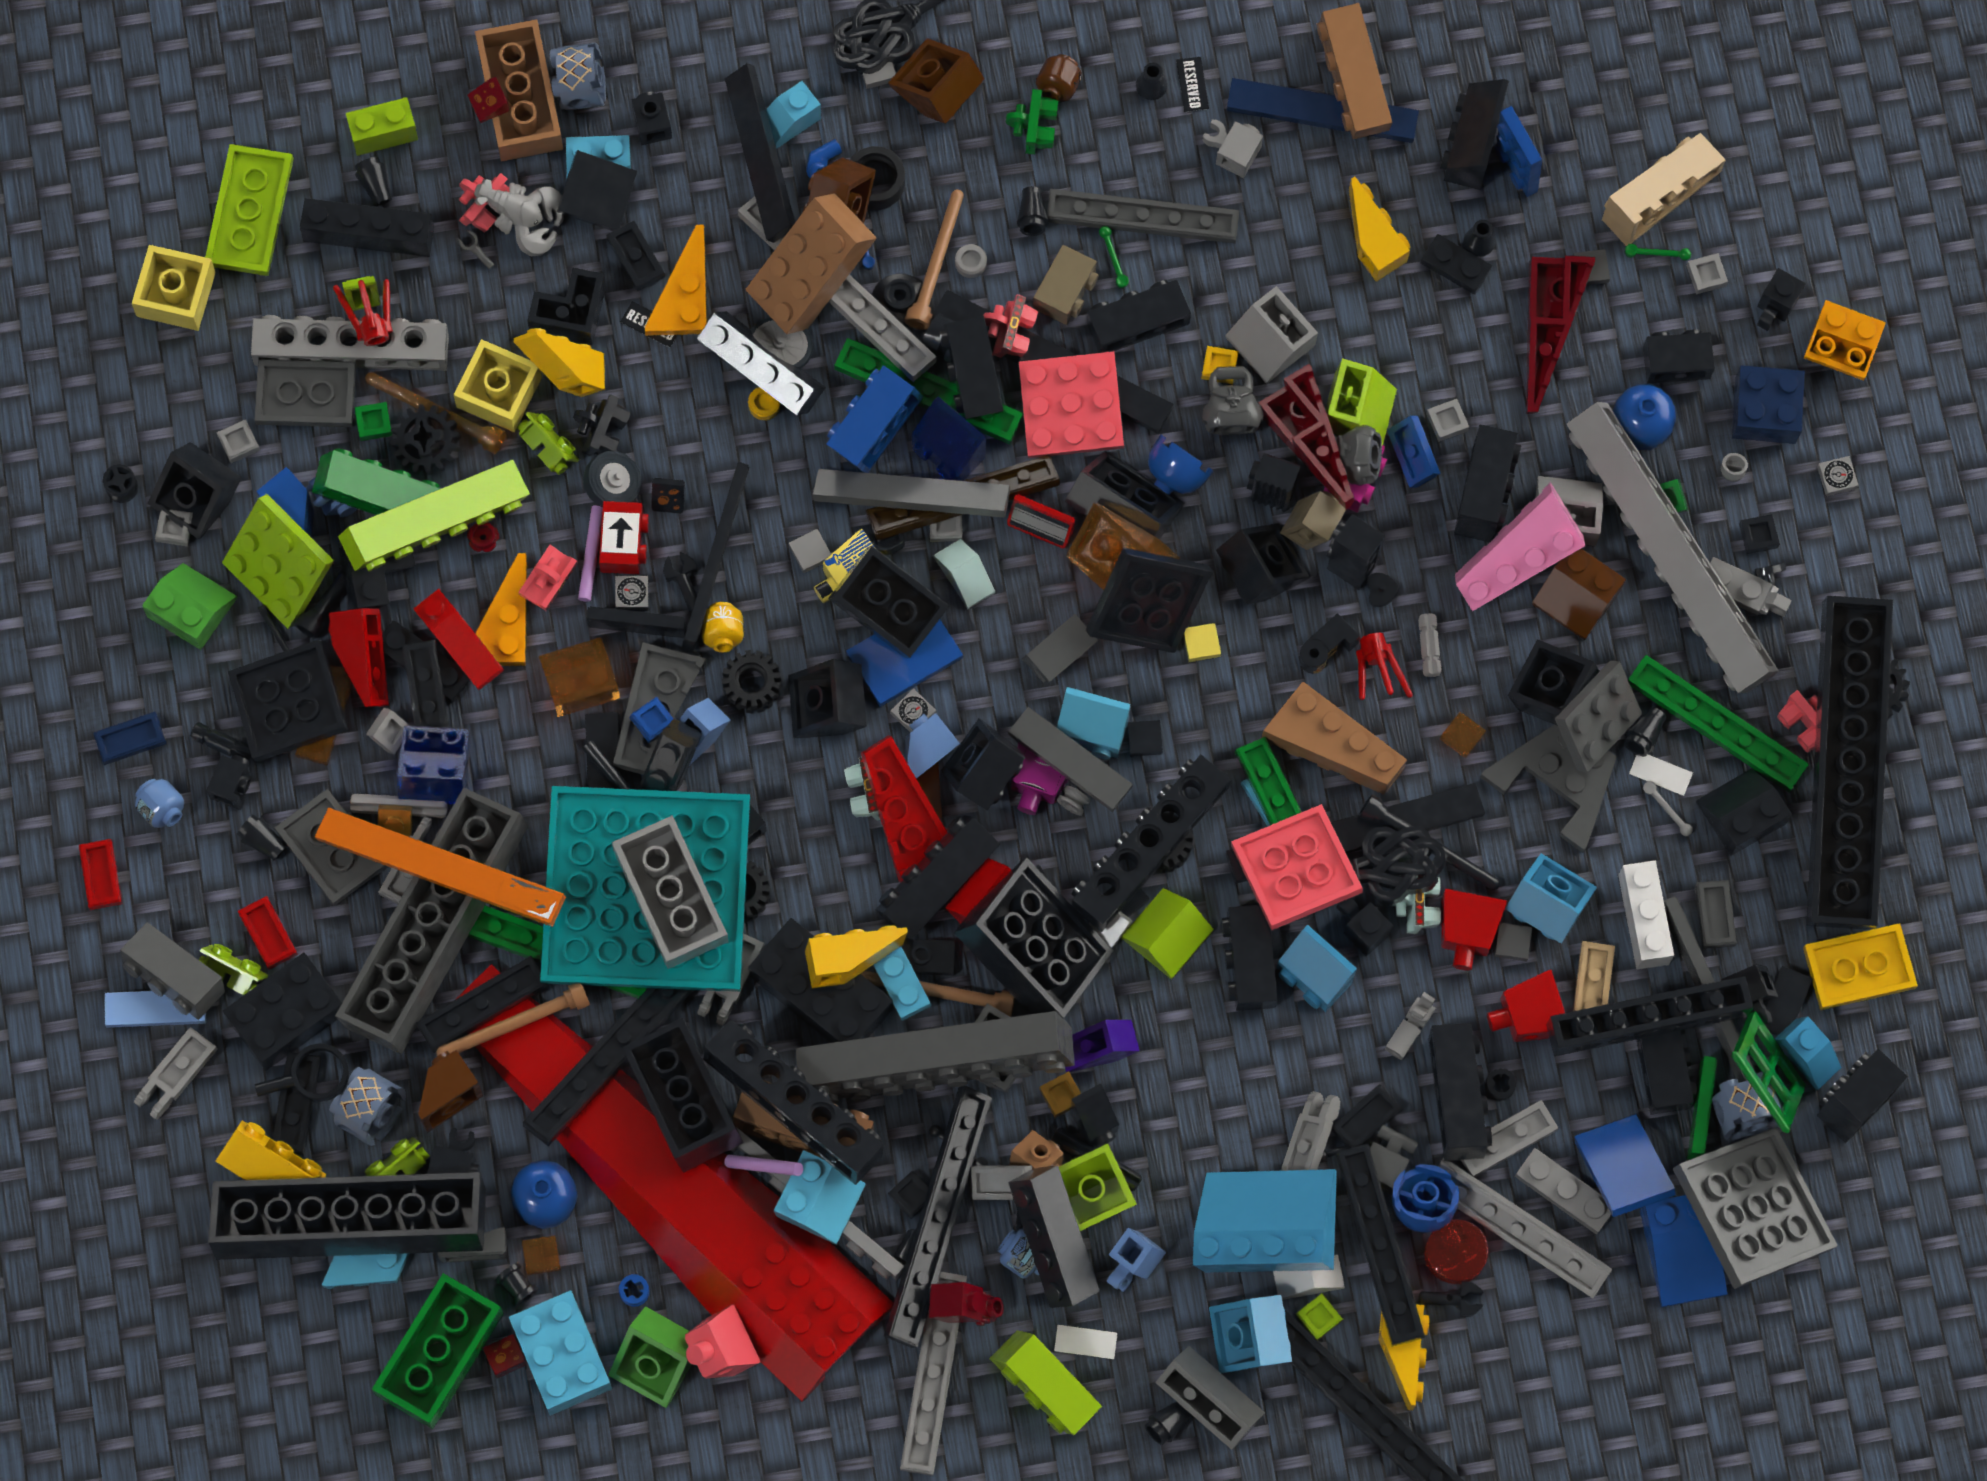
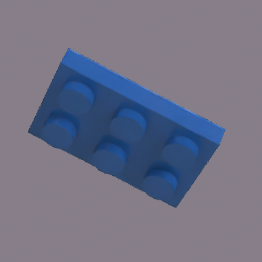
M1510 106L1500 111L1499 124L1497 125L1498 135H1496L1497 146L1494 148L1501 163L1507 162L1512 171L1510 178L1517 190L1522 189L1526 197L1538 192L1542 158L1513 107Z

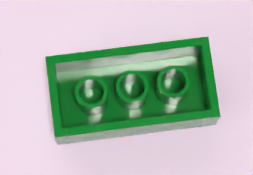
M443 1273L374 1384L372 1391L375 1396L429 1428L434 1429L504 1313L501 1306Z

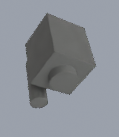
M1382 1125L1377 1136L1389 1143L1385 1148L1373 1142L1370 1151L1381 1188L1392 1195L1395 1180L1409 1163V1159L1398 1153L1400 1149H1403L1413 1154L1418 1142Z

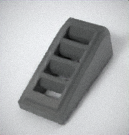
M503 1227L485 1232L483 1251L438 1252V1257L442 1263L508 1258L506 1229Z

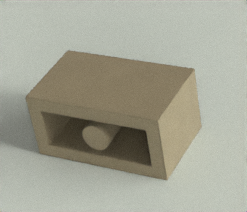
M1062 245L1033 297V309L1065 325L1068 324L1072 316L1077 318L1084 305V300L1081 298L1086 289L1092 291L1098 280L1099 274L1096 273L1097 261Z
M1327 491L1316 492L1297 502L1280 533L1305 550H1308L1330 539L1346 509L1339 504V501Z

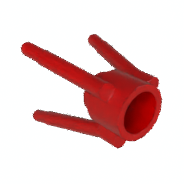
M385 279L383 281V318L380 317V314L372 312L365 283L363 280L358 281L366 316L361 318V324L339 286L334 285L333 290L356 330L358 341H364L366 346H375L388 341V334L393 332L390 322L389 280Z
M1372 633L1360 638L1361 649L1356 651L1360 700L1365 699L1366 661H1368L1369 665L1379 666L1388 695L1394 693L1385 664L1387 659L1406 696L1411 698L1413 693L1393 654L1391 644L1386 643L1384 633Z

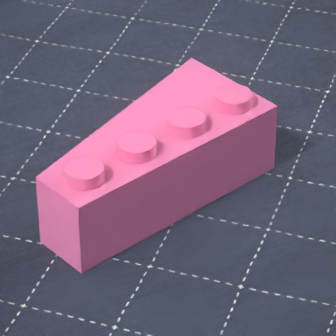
M1551 482L1542 490L1539 496L1532 502L1530 501L1521 510V513L1512 522L1505 525L1487 546H1484L1455 574L1456 585L1472 611L1585 546L1583 534Z

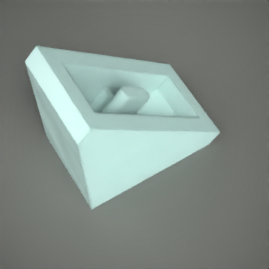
M962 539L933 555L967 609L995 593V589L979 555Z

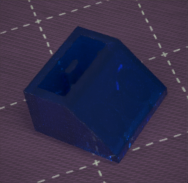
M404 726L397 770L398 799L444 801L447 804H455L462 789L467 787L470 729Z

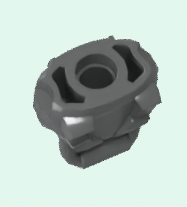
M1243 366L1217 367L1210 375L1209 389L1211 396L1202 410V421L1205 424L1206 430L1209 433L1220 435L1256 432L1263 421L1264 414L1261 405L1257 403L1253 395V378L1251 373ZM1245 379L1243 386L1226 385L1220 387L1217 380Z
M1361 425L1359 427L1356 426L1342 436H1334L1348 482L1352 485L1360 486L1374 483L1379 476L1381 466L1382 441L1380 434L1368 425Z

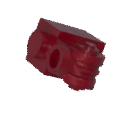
M966 1282L931 1284L929 1318L945 1323L976 1322L977 1326H985V1324L995 1322L996 1317H1000L1003 1314L1004 1305L1001 1298L986 1294L982 1287Z

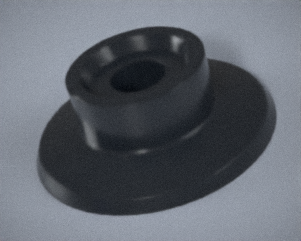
M892 274L877 283L872 296L900 323L907 327L908 325L904 322L909 307H912L913 303L917 302L922 283L917 278L908 274ZM898 294L904 295L906 298L902 301H898L894 297Z

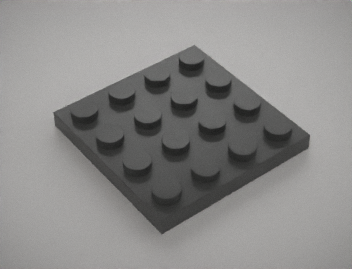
M1776 1127L1680 1163L1673 1168L1734 1289L1829 1252L1838 1246Z

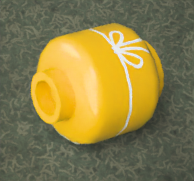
M728 602L711 604L706 610L701 627V637L704 644L721 653L729 652L733 647L739 645L744 637L741 611Z

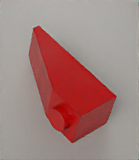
M439 588L413 608L426 627L478 690L482 689L504 671L503 667Z
M361 608L329 613V633L332 646L364 706H389L380 609Z

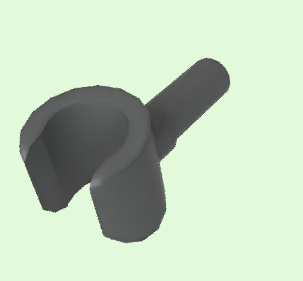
M465 230L471 236V242L468 245H464L456 237L457 245L465 250H470L488 269L494 265L477 244L478 237L475 233Z

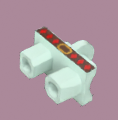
M859 757L860 764L844 769L848 786L854 788L864 785L865 795L850 798L852 814L855 817L872 816L874 819L880 820L862 757Z
M1438 877V883L1432 890L1418 894L1409 893L1402 902L1391 905L1396 906L1397 917L1406 916L1407 906V933L1417 934L1422 928H1434L1440 924V908L1425 907V897H1437L1440 894V877Z

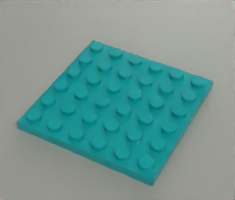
M552 786L546 887L564 893L566 899L553 927L546 924L543 926L540 982L548 984L571 985L581 983L582 985L740 992L750 794ZM673 815L727 932L728 943L667 969L616 858L612 842Z

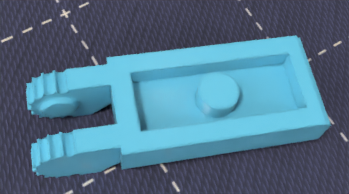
M902 947L897 948L873 965L889 997L893 1000V1005L902 1021L931 1007V1003Z

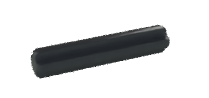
M1062 1128L1057 1129L1051 1139L1062 1151L1074 1158H1078L1096 1149ZM1117 1161L1130 1190L1135 1191L1142 1181L1141 1174Z

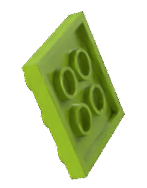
M266 494L258 498L222 564L289 629L295 626L294 623L304 613L334 560Z

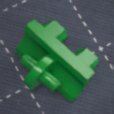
M1032 89L1029 114L1025 113L1026 105L1017 104L1016 112L1006 115L1005 122L1007 125L1014 127V136L1021 137L1023 129L1028 128L1025 154L1035 155L1036 148H1053L1055 128L1041 127L1038 124L1039 119H1057L1058 100L1041 97L1042 90Z

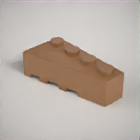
M1360 3L1322 12L1320 22L1317 23V31L1325 51L1329 72L1331 71L1335 82L1333 83L1336 99L1341 101L1344 112L1341 115L1345 131H1350L1353 139L1390 131L1393 122Z
M1305 682L1300 684L1266 726L1262 734V738L1266 737L1270 746L1273 744L1286 750L1287 753L1293 756L1303 757L1316 763L1317 766L1328 771L1330 769L1342 774L1345 778L1385 795L1404 771L1407 762L1406 758Z

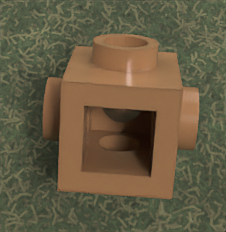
M1032 1130L1012 1150L1009 1165H1032V1169L1056 1165L1059 1167L1062 1165L1064 1153L1056 1143L1046 1140Z

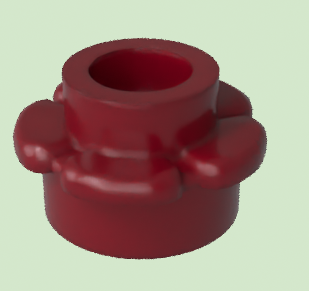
M489 522L480 526L476 523L469 529L467 538L470 540L469 545L476 552L492 551L496 547V541L499 540L497 528L493 527ZM482 535H485L486 539L481 540L480 537Z

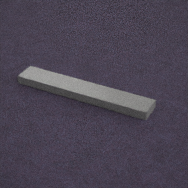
M1444 1158L1441 1160L1438 1167L1446 1170L1452 1176L1451 1180L1455 1183L1456 1187L1458 1185L1459 1188L1457 1209L1591 1298H1594L1612 1271V1268L1452 1162L1444 1161Z
M940 1272L937 1284L966 1282L967 1276ZM929 1311L924 1326L900 1471L933 1476L959 1323H945L929 1318Z

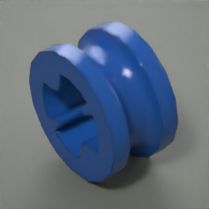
M631 1274L621 1281L619 1294L626 1305L638 1307L647 1301L649 1286L642 1276ZM633 1283L635 1286L641 1284L644 1290H640L642 1295L637 1299L633 1295L627 1297L625 1292L629 1291L628 1287H626L628 1284Z

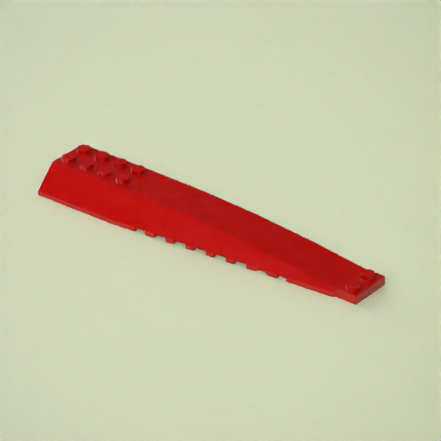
M491 964L456 999L499 975L500 972ZM529 997L467 1033V1035L540 1004L532 997ZM551 1014L477 1045L475 1048L533 1112L590 1051L592 1046ZM621 1069L556 1138L575 1162L588 1174L596 1186L603 1191L618 1211L625 1216L640 1236L647 1241L662 1261L669 1266L677 1278L711 1315L730 1305H735L761 1363L801 1402L825 1379V1373L869 1328L873 1330L892 1310L894 1303L834 1245L777 1217L774 1209L780 1197L747 1170L727 1168L725 1165L727 1154L722 1153L683 1173L674 1159L640 1084Z

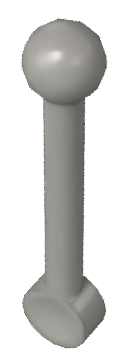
M1646 782L1643 786L1644 792L1656 799L1680 827V833L1683 836L1691 835L1693 831L1692 826L1687 823L1685 824L1656 791L1657 787L1654 782Z

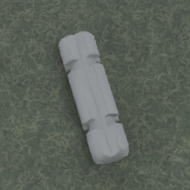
M1432 613L1422 614L1419 616L1418 621L1419 630L1422 631L1420 632L1422 660H1425L1422 664L1423 674L1425 677H1436L1441 673V661L1438 660L1440 656L1438 631L1435 630L1437 629V617Z

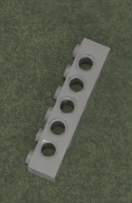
M275 315L262 316V319L253 318L251 357L255 366H258V360L355 362L356 368L447 371L449 333L447 324L441 323L439 320L426 319L422 323H414L406 319L395 318L390 320L393 332L388 334L391 341L387 346H366L364 341H358L353 346H345L343 341L348 337L357 338V334L351 321H345L341 317L313 320V318L308 316L281 319ZM285 335L294 337L293 341L289 344L283 345L278 343L280 338ZM317 336L326 338L325 342L321 345L310 343ZM415 338L423 341L416 348L407 346V343Z

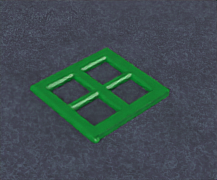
M1754 1011L1748 1015L1731 1057L1784 1133H1789L1806 1084L1757 1012ZM1756 1034L1770 1053L1768 1060L1754 1041ZM1748 1052L1763 1072L1761 1080L1746 1059ZM1777 1064L1791 1083L1789 1091L1775 1072ZM1769 1083L1784 1103L1782 1110L1767 1090Z

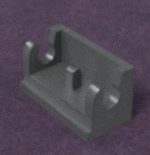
M1074 614L1025 655L1022 660L1042 682L1047 681L1049 683L1098 640L1088 635L1087 627Z

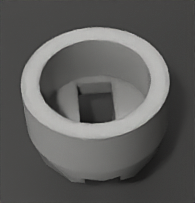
M1738 453L1726 455L1721 464L1722 476L1732 482L1742 479L1748 468L1746 458Z

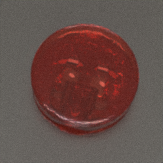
M1451 1220L1449 1224L1440 1230L1432 1232L1425 1246V1261L1430 1272L1438 1280L1452 1285H1460L1463 1281L1470 1282L1475 1279L1483 1270L1489 1254L1488 1243L1482 1231L1474 1224L1465 1220Z

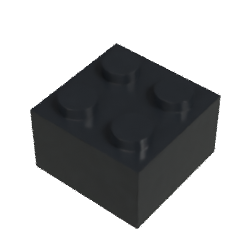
M1537 639L1508 697L1519 711L1558 726L1555 718L1600 670L1591 660Z

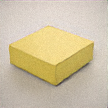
M1215 623L1186 628L1183 636L1189 662L1221 657Z

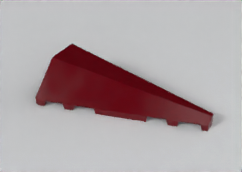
M1531 257L1529 261L1526 414H1534L1539 411L1594 266L1595 257Z
M1307 364L1284 378L1285 386L1258 403L1262 407L1263 420L1347 510L1355 501L1354 495L1348 482L1310 364Z

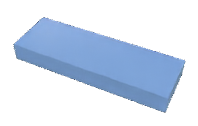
M153 991L105 993L106 1028L206 1024V1013L199 1020L190 1013L184 1015L175 1008L171 999L165 995L160 997Z

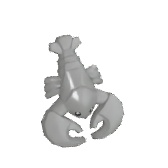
M484 179L482 184H478L475 189V203L481 206L486 202L495 212L500 214L495 221V226L505 234H509L512 225H514L517 244L520 250L529 256H541L549 251L556 241L557 232L552 231L548 238L544 240L542 236L548 233L549 228H540L529 232V227L539 224L543 220L542 214L548 222H551L553 220L552 210L555 215L554 226L558 227L561 225L565 215L557 212L561 199L560 192L551 186L537 188L528 196H525V186L510 183L509 192L492 189L491 180Z

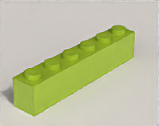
M510 460L349 526L338 538L354 571L366 567L369 572L386 564L384 559L391 556L398 560L413 553L412 548L422 544L423 548H428L441 541L440 536L449 533L451 537L459 535L468 530V524L476 522L478 526L483 525L496 518L494 514L503 510L505 515L512 513L522 507L521 501L530 493L514 460Z

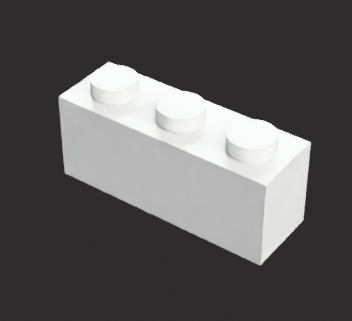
M1656 860L1623 865L1618 876L1636 969L1669 965L1674 957Z

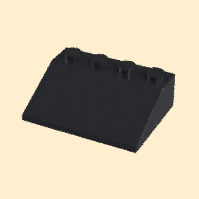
M1027 857L1022 859L969 912L954 932L1030 1015L1056 1011L1064 1018L1113 953L1111 947Z

